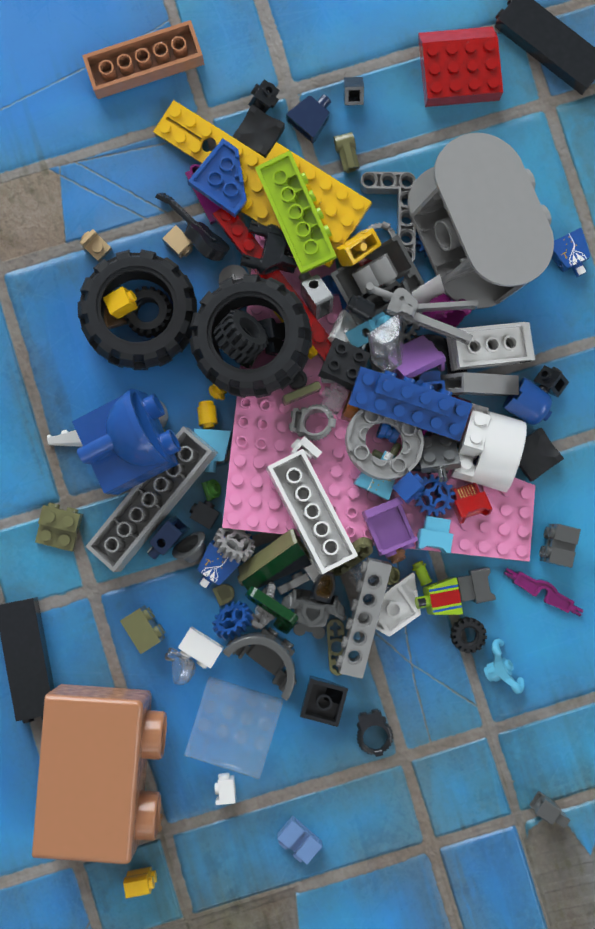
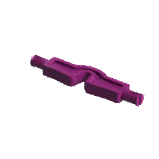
M508 567L506 568L507 572L504 571L503 575L513 579L514 584L523 588L532 596L536 597L542 589H546V595L543 600L545 603L555 606L566 613L572 612L579 617L582 615L583 609L575 606L573 600L558 593L551 583L544 580H535L520 571L516 573Z

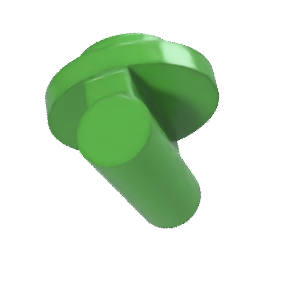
M211 479L201 483L207 501L218 498L221 495V485L216 480Z

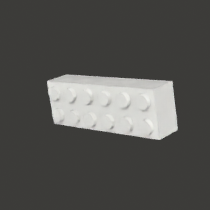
M301 449L267 466L266 471L319 574H324L357 557L358 555L304 450Z

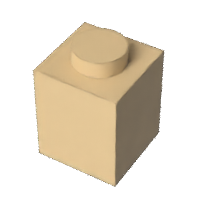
M176 225L162 238L164 243L180 259L183 256H188L193 250V242Z

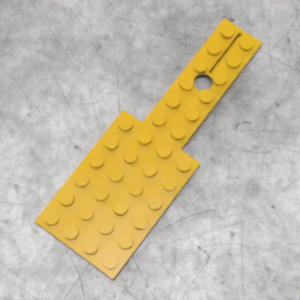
M173 100L154 129V134L201 164L212 152H205L202 148L203 142L206 139H214L217 146L223 138L239 150L247 200L241 212L259 224L266 226L274 224L281 229L255 167L290 150L276 142L265 158ZM291 151L300 173L305 172L309 181L306 184L308 191L312 190L317 201L314 202L316 208L320 207L324 215L321 221L324 226L328 225L332 234L329 239L333 249H336L351 237L372 205V202ZM335 259L323 265L330 269Z

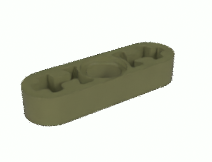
M361 537L354 541L352 545L358 556L335 567L330 572H333L335 576L343 575L372 554V540L367 537Z
M334 618L329 620L326 626L329 668L334 675L339 676L342 674L336 671V668H332L333 665H336V658L331 659V655H342L343 648L339 652H334L331 649V645L335 641L341 643L342 639H330V636H334V631L330 629V626H333L334 622L341 626V629L337 630L338 636L342 635V639L345 633L342 621Z

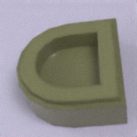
M221 584L213 588L220 606L229 603L234 598V588L229 584Z

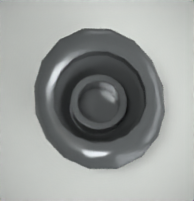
M194 532L178 542L173 548V557L184 559L190 563L200 560L206 551L204 532Z

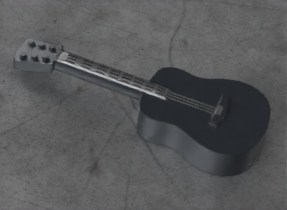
M157 193L155 198L169 204L187 222L184 234L193 242L197 250L210 260H223L230 250L229 245L204 223L197 222L175 199L166 195V193Z

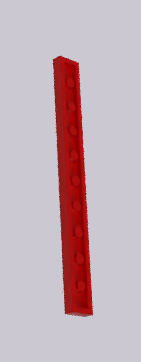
M222 208L213 213V218L242 255L244 253L259 259L262 257L263 248L254 236L248 233V228L238 215L233 217ZM253 269L260 278H273L283 283L289 291L294 292L300 299L310 320L312 345L324 362L332 344L327 339L329 335L280 270L267 275H260Z

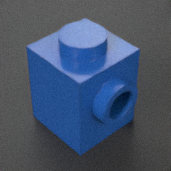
M408 472L392 488L409 504L413 499L416 501L424 494L423 490L425 487L422 483L425 481L418 473L413 475L411 472Z

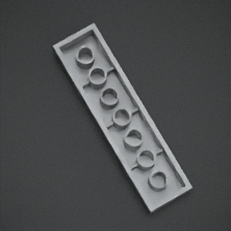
M183 426L176 434L181 446V451L175 453L179 464L133 487L85 546L113 572H121L218 454L216 450L190 428Z

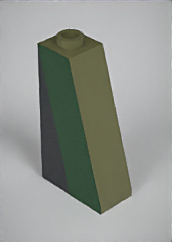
M290 529L240 565L237 578L240 585L245 586L247 590L251 586L258 589L269 582H274L312 565L305 545L295 530Z

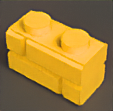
M373 228L364 229L348 239L343 245L338 246L334 251L342 266H353L380 247L381 242Z

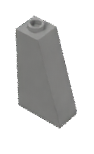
M470 372L440 375L441 380H445V389L453 392L452 395H519V376Z

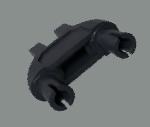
M251 221L248 233L264 237L263 253L260 259L243 253L240 266L255 269L260 275H267L277 270L293 274L297 264L295 259L292 258L293 254L281 229L274 224L266 226Z

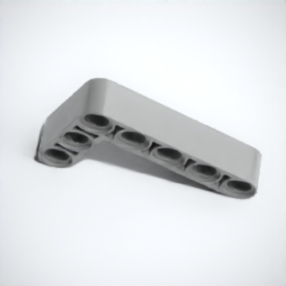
M410 172L364 173L360 181V189L363 193L397 194V235L400 239L403 236H408L411 239V242H403L414 262L416 227L410 216L408 205H404L402 200L408 199L409 191L416 181L415 176ZM371 180L373 185L367 186L364 184V181ZM389 180L392 182V185L385 186L383 181ZM408 180L411 186H404L402 181ZM407 217L411 220V223L404 224L401 219Z

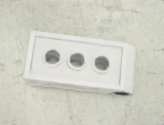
M529 322L458 328L473 335L468 345L446 336L451 371L535 361Z

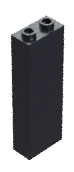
M509 0L507 8L505 10L502 8L496 15L497 21L494 27L579 94L583 95L595 80V47L535 0Z
M38 597L0 604V637L16 721L22 720L23 723L32 722L36 717L43 719L45 695L55 688Z

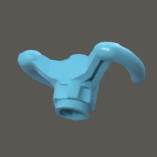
M497 638L492 643L494 661L487 664V667H484L485 675L490 682L503 680L511 686L514 693L520 694L524 690V679L519 677L516 682L511 676L514 670L513 664L509 659L501 657L502 652L499 646H503L504 641Z

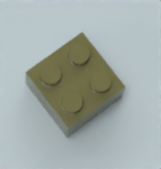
M145 605L120 620L140 654L165 638V630L160 623L157 625L153 619L155 614L150 607L147 608Z

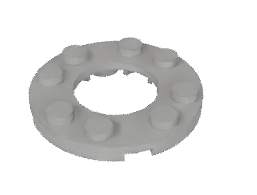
M360 409L347 426L345 446L350 460L363 474L377 480H395L406 475L418 464L423 453L424 439L422 430L418 427ZM380 423L389 424L400 433L402 449L398 456L390 460H382L370 453L365 441L366 434L373 425Z

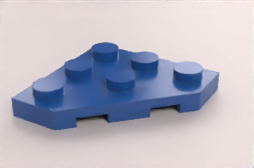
M222 138L188 180V185L233 217L237 216L247 200L239 150Z

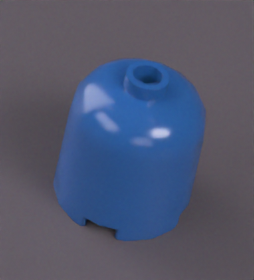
M524 377L519 381V395L508 396L503 404V408L507 412L529 425H536L542 420L546 421L552 414V411H550L552 407L551 396L531 380Z

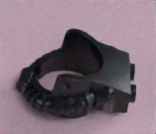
M373 709L369 713L366 711L360 712V715H358L359 722L357 723V728L359 729L357 731L358 734H356L357 744L367 754H374L375 757L383 756V752H386L393 742V731L389 724L386 723V717L382 716L381 711L378 709ZM377 725L386 731L387 738L381 748L373 749L364 743L363 735L369 727Z

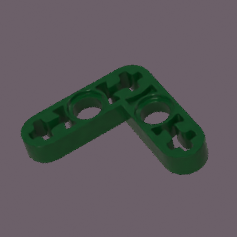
M253 586L245 594L251 602L277 618L273 626L284 634H288L299 619L294 612Z

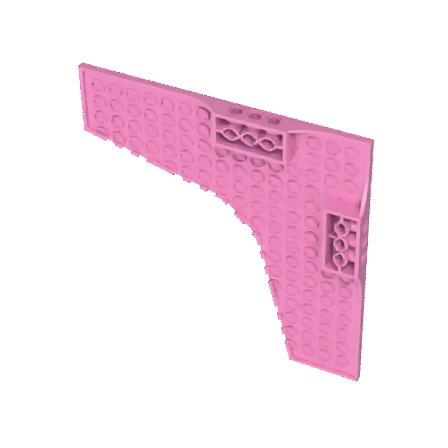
M255 235V239L264 248V237ZM334 261L330 269L325 265H321L308 272L311 277L319 275L322 279V277L331 275L332 272L337 270L336 263ZM298 266L293 274L280 270L305 303L301 296V281L298 278L301 273ZM251 269V275H257L255 271ZM333 296L332 312L318 319V322L328 335L340 311H342L339 296ZM258 305L247 306L246 312L257 321L274 318L276 323H282L273 310ZM264 349L257 356L251 369L268 364L276 356L266 354ZM318 354L312 359L308 358L303 372L307 376L305 386L319 381L322 387L319 392L286 406L282 402L283 395L295 391L289 385L283 390L280 388L271 392L270 396L260 398L255 396L236 397L222 528L279 535L294 529L299 538H301L266 471L267 466L291 455L293 449L290 446L297 438L302 440L304 437H299L297 433H292L289 430V424L292 422L291 411H293V408L301 410L303 407L309 408V406L316 404L325 405V407L327 406L332 411L333 418L336 419L335 428L331 429L332 431L329 432V435H326L327 437L319 441L309 440L322 453L316 460L314 458H308L351 543L361 537H367L373 542L361 512L400 497L392 489L390 499L384 500L353 484L361 471L355 467L348 456L345 446V434L349 422L341 419L350 390L338 383L321 382V377L318 375L324 362ZM314 413L306 421V428L310 433H319L328 426V418L325 413ZM380 424L373 425L366 434L365 442L371 454L374 449L382 453L384 451L390 453L393 447V443H390L388 439L376 437ZM399 434V437H398V439H397V441H396L397 443L401 444V448H400V450H399L397 456L399 455V453H400V451H401V449H402V439H401L400 434ZM453 469L449 470L448 474H446L448 478L446 484L453 485L450 492L454 488L472 484L471 482L451 477ZM411 471V473H412L413 475H415L416 473H418V475H419L421 478H423V477L425 476V477H427L428 480H429V475H431V474L434 475V479H436V477L438 476V473L426 474V473ZM403 477L395 479L394 485ZM514 478L507 492L477 484L480 492H486L492 506L491 514L487 516L478 514L468 517L462 524L457 519L452 507L453 503H449L451 506L450 510L445 509L446 514L441 515L439 512L437 518L451 520L449 533L454 534L452 554L530 562L535 499L534 484ZM428 483L424 487L430 489L433 483ZM435 492L430 493V495L433 496V499L437 498V496L434 495ZM402 499L403 504L401 505L413 534L417 537L418 529L424 526L426 511L420 513L421 507L414 506L417 500L413 499L407 504ZM438 502L434 509L441 507L444 503ZM414 542V545H415V546H414V547H411V548H409V549H415V547H416V542ZM425 547V548H423V549H422V548H421V549H416V550H425V551L441 552L440 549L431 548V547Z

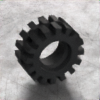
M460 618L453 624V628L451 627L450 638L452 643L462 652L475 653L476 650L482 649L481 646L486 643V629L482 623L474 618ZM465 628L474 629L476 636L472 642H464L462 640L461 633Z

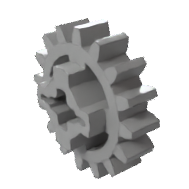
M219 528L213 538L215 541L214 547L219 548L217 553H223L222 558L229 557L230 562L233 559L237 563H240L241 560L246 562L254 553L253 551L256 546L253 545L255 540L250 539L251 534H246L244 530Z

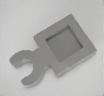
M300 571L291 576L292 580L277 587L280 595L309 581L307 573L302 574Z

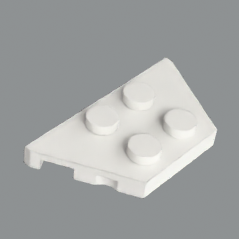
M413 572L385 591L376 630L389 637L421 615L420 609H417L415 605V597H418ZM361 613L358 620L365 621L368 614Z

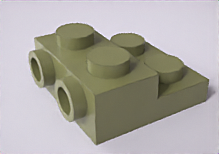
M49 502L48 505H43L35 543L73 552L83 514L78 513V509L67 507V510L60 509V505Z

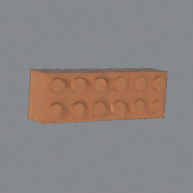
M191 20L82 55L97 99L205 65Z

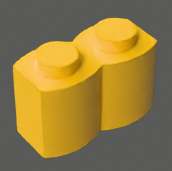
M152 866L127 871L123 881L126 899L151 894L157 882L156 870H153Z

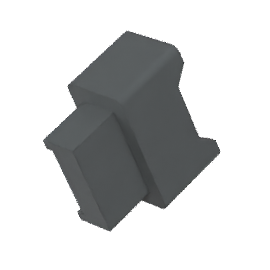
M489 567L469 570V575L457 577L462 602L474 600V603L478 604L496 600L495 595L490 592L488 576L491 572Z
M540 791L537 792L529 805L535 810V814L551 825L556 822L563 828H566L570 822L567 815L562 812L555 801Z

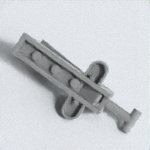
M372 282L366 284L365 291L367 294L373 293L390 300L386 313L397 317L398 321L411 325V323L467 345L471 342L473 335L466 333V331L417 312L475 310L479 304L477 299L418 304V301L404 288H397L392 293L374 286Z

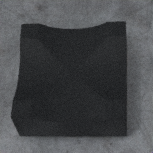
M251 105L243 122L235 131L233 138L266 158L283 133L285 123L267 115L258 107Z
M335 338L318 376L334 381L352 391L360 366L366 367L371 353Z
M542 427L526 437L519 464L520 469L530 482L564 459L551 443Z

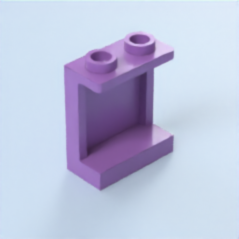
M424 335L384 353L385 368L390 372L396 373V378L402 380L404 376L413 378L434 367H437L441 372L445 370V355L443 352H439L433 342L429 341Z
M401 497L361 512L379 556L385 554L386 558L397 554L396 549L401 547L404 550L415 546L414 542L418 541V538L413 534L401 505L403 504Z

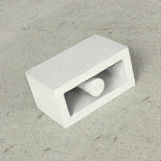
M194 627L188 630L178 646L183 656L187 658L193 657L197 660L196 663L205 669L207 667L211 669L224 648L223 645Z

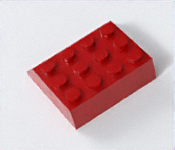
M493 26L418 33L425 107L500 100L503 94L498 36Z

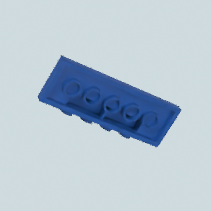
M360 366L348 402L349 405L451 439L461 440L473 405L472 403L452 397L453 392L441 389V392L434 391V386L423 383L422 386L416 385V380L405 376L403 380L396 378V373L385 370V373H380Z

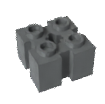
M549 524L544 530L543 537L546 538L545 546L542 545L540 548V561L572 568L576 553L575 548L578 544L581 529L561 524Z

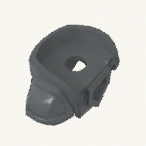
M294 588L289 595L283 598L281 604L288 609H295V614L299 617L298 623L293 628L296 635L302 636L305 632H312L315 638L321 639L325 635L323 627L326 626L329 614L335 615L341 620H346L345 608L341 601L338 600L337 595L333 594L330 604L310 598L311 590Z

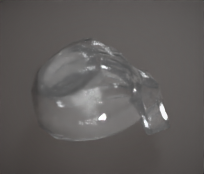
M169 648L168 653L165 654V659L172 661L173 682L177 685L187 684L195 674V662L183 656L178 650Z

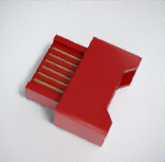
M476 483L452 490V492H455V495H453L455 501L452 507L460 524L464 523L465 519L478 514L487 516L491 514L492 506L486 492H480Z

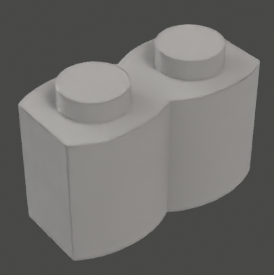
M387 253L359 267L352 273L362 294L366 293L365 289L368 282H372L376 287L383 284L388 286L396 281L395 278L398 275Z

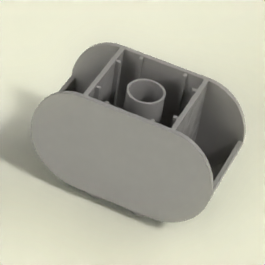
M468 133L453 139L439 153L434 167L426 170L416 179L408 195L410 216L436 276L439 274L441 276L446 295L454 301L477 299L479 304L476 309L489 308L503 302L540 276L549 265L554 249V237L550 227L551 214L545 205L540 204L535 193L536 183L533 173L529 169H525L521 158L509 144L490 134Z

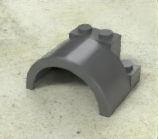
M398 235L385 241L380 247L365 257L374 260L387 253L398 273L395 279L397 280L404 276V280L400 284L398 281H395L388 286L385 284L380 286L379 288L394 293L397 288H404L412 295L414 290L425 284ZM358 262L353 266H342L332 272L331 277L346 304H348L352 295L356 297L359 295L375 304L374 308L377 310L374 317L388 308L390 300L375 294H362L352 276L353 271L360 267ZM351 314L357 326L365 322Z
M264 627L260 633L241 634V637L236 635L234 640H230L223 653L228 657L231 654H236L240 659L246 653L275 676L272 683L279 686V689L283 692L281 697L287 701L294 685L297 683L295 679V665L292 655L295 653L294 644L286 638L284 640L280 639L277 636L279 633L271 627L268 629Z

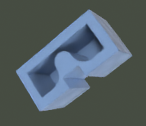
M294 816L287 821L277 834L278 843L286 850L287 848L293 850V856L299 862L303 861L308 864L322 848V841Z

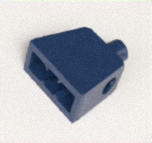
M324 94L318 101L312 96H308L286 114V121L313 144L329 120L330 112L326 108L330 105L331 100Z
M176 516L167 520L150 540L149 543L152 547L147 551V554L155 560L160 554L165 555L190 528Z

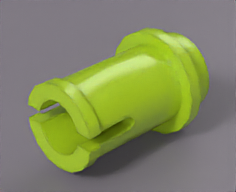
M421 560L412 564V571H415L421 586L432 582L425 567L426 563H423Z

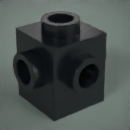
M264 79L260 85L256 84L251 91L253 97L248 105H254L266 113L270 107L273 109L279 99L276 96L280 90L274 84Z
M545 365L533 380L545 392L556 397L561 395L569 383L561 370Z

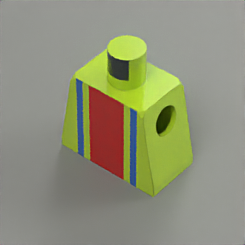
M449 577L423 587L424 596L415 597L417 609L426 607L427 614H463L457 577Z

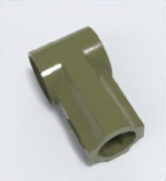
M349 132L334 136L335 149L337 154L339 153L344 173L354 172L359 169L353 133Z

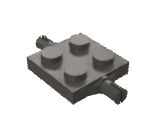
M429 431L430 436L423 437L424 448L419 460L421 473H438L439 481L443 482L444 479V482L448 480L446 471L461 468L455 439Z

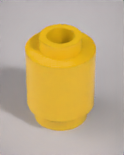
M214 401L199 402V407H197L199 426H202L203 429L215 428L214 425L218 424Z

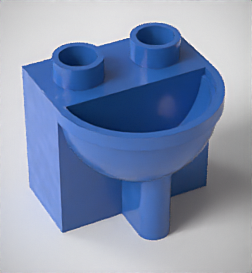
M130 389L124 395L72 421L83 445L77 449V454L83 463L92 465L104 494L119 495L179 464L175 453L181 451L180 443L171 429L164 432L159 417L165 415V412L155 394L148 396V394L139 390Z

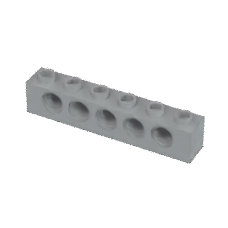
M367 557L366 562H362L360 570L363 573L362 578L357 581L355 590L358 592L357 597L352 600L351 604L353 613L351 618L347 619V636H343L341 648H343L342 655H338L336 667H338L340 674L363 679L392 568L390 562ZM371 575H376L378 577L377 581L373 584L368 583V578ZM366 594L373 595L370 602L363 601V597ZM361 613L368 614L365 621L358 620ZM362 632L363 636L361 639L355 640L353 638L354 634ZM351 651L358 652L355 658H349L348 655Z

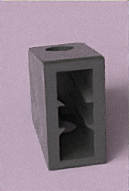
M309 272L300 274L298 278L301 281V296L315 318L318 320L331 313L334 297L320 276L314 275L311 277Z

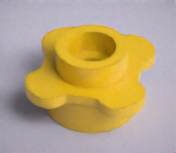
M215 384L209 387V393L214 399H225L224 395L227 391L219 389Z

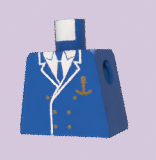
M579 228L554 241L552 259L562 272L572 268L576 277L585 274L587 271L583 262L590 258V252L583 230Z
M214 540L209 543L197 569L203 574L199 584L207 589L212 582L220 585L242 563V560L240 563H237L235 559L230 562L229 557L222 558L224 554L217 553L219 548L214 547Z

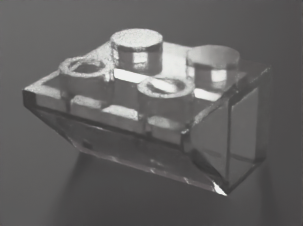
M397 314L368 333L372 363L384 372L385 370L391 372L402 364L404 341L401 316Z

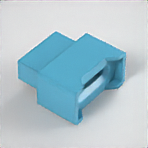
M425 516L423 528L418 529V541H416L415 549L431 547L440 549L443 554H451L454 535L449 533L451 520Z

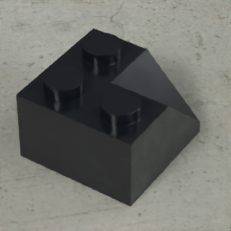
M310 675L300 717L338 727L348 688Z

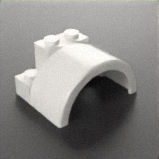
M473 404L458 449L461 468L453 469L451 477L507 492L515 478L521 461L527 433L526 422L488 411L489 408ZM479 456V459L475 466L473 464V460H476V458Z

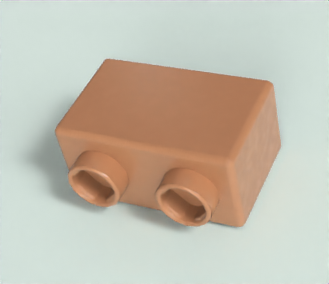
M60 684L45 695L32 847L33 858L128 864L132 860L141 840H156L160 822L161 794L158 791H145L147 759L160 760L163 757L167 732V714L164 711L151 710L152 694L149 690Z

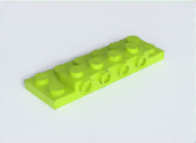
M291 151L255 167L300 273L304 274L336 259V253L329 239L332 236L328 225H323L321 219L324 218L320 207H315L316 197L312 190L308 191L306 184L309 181L305 172L300 173Z

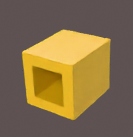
M123 286L103 297L109 313L118 319L138 308L134 292Z

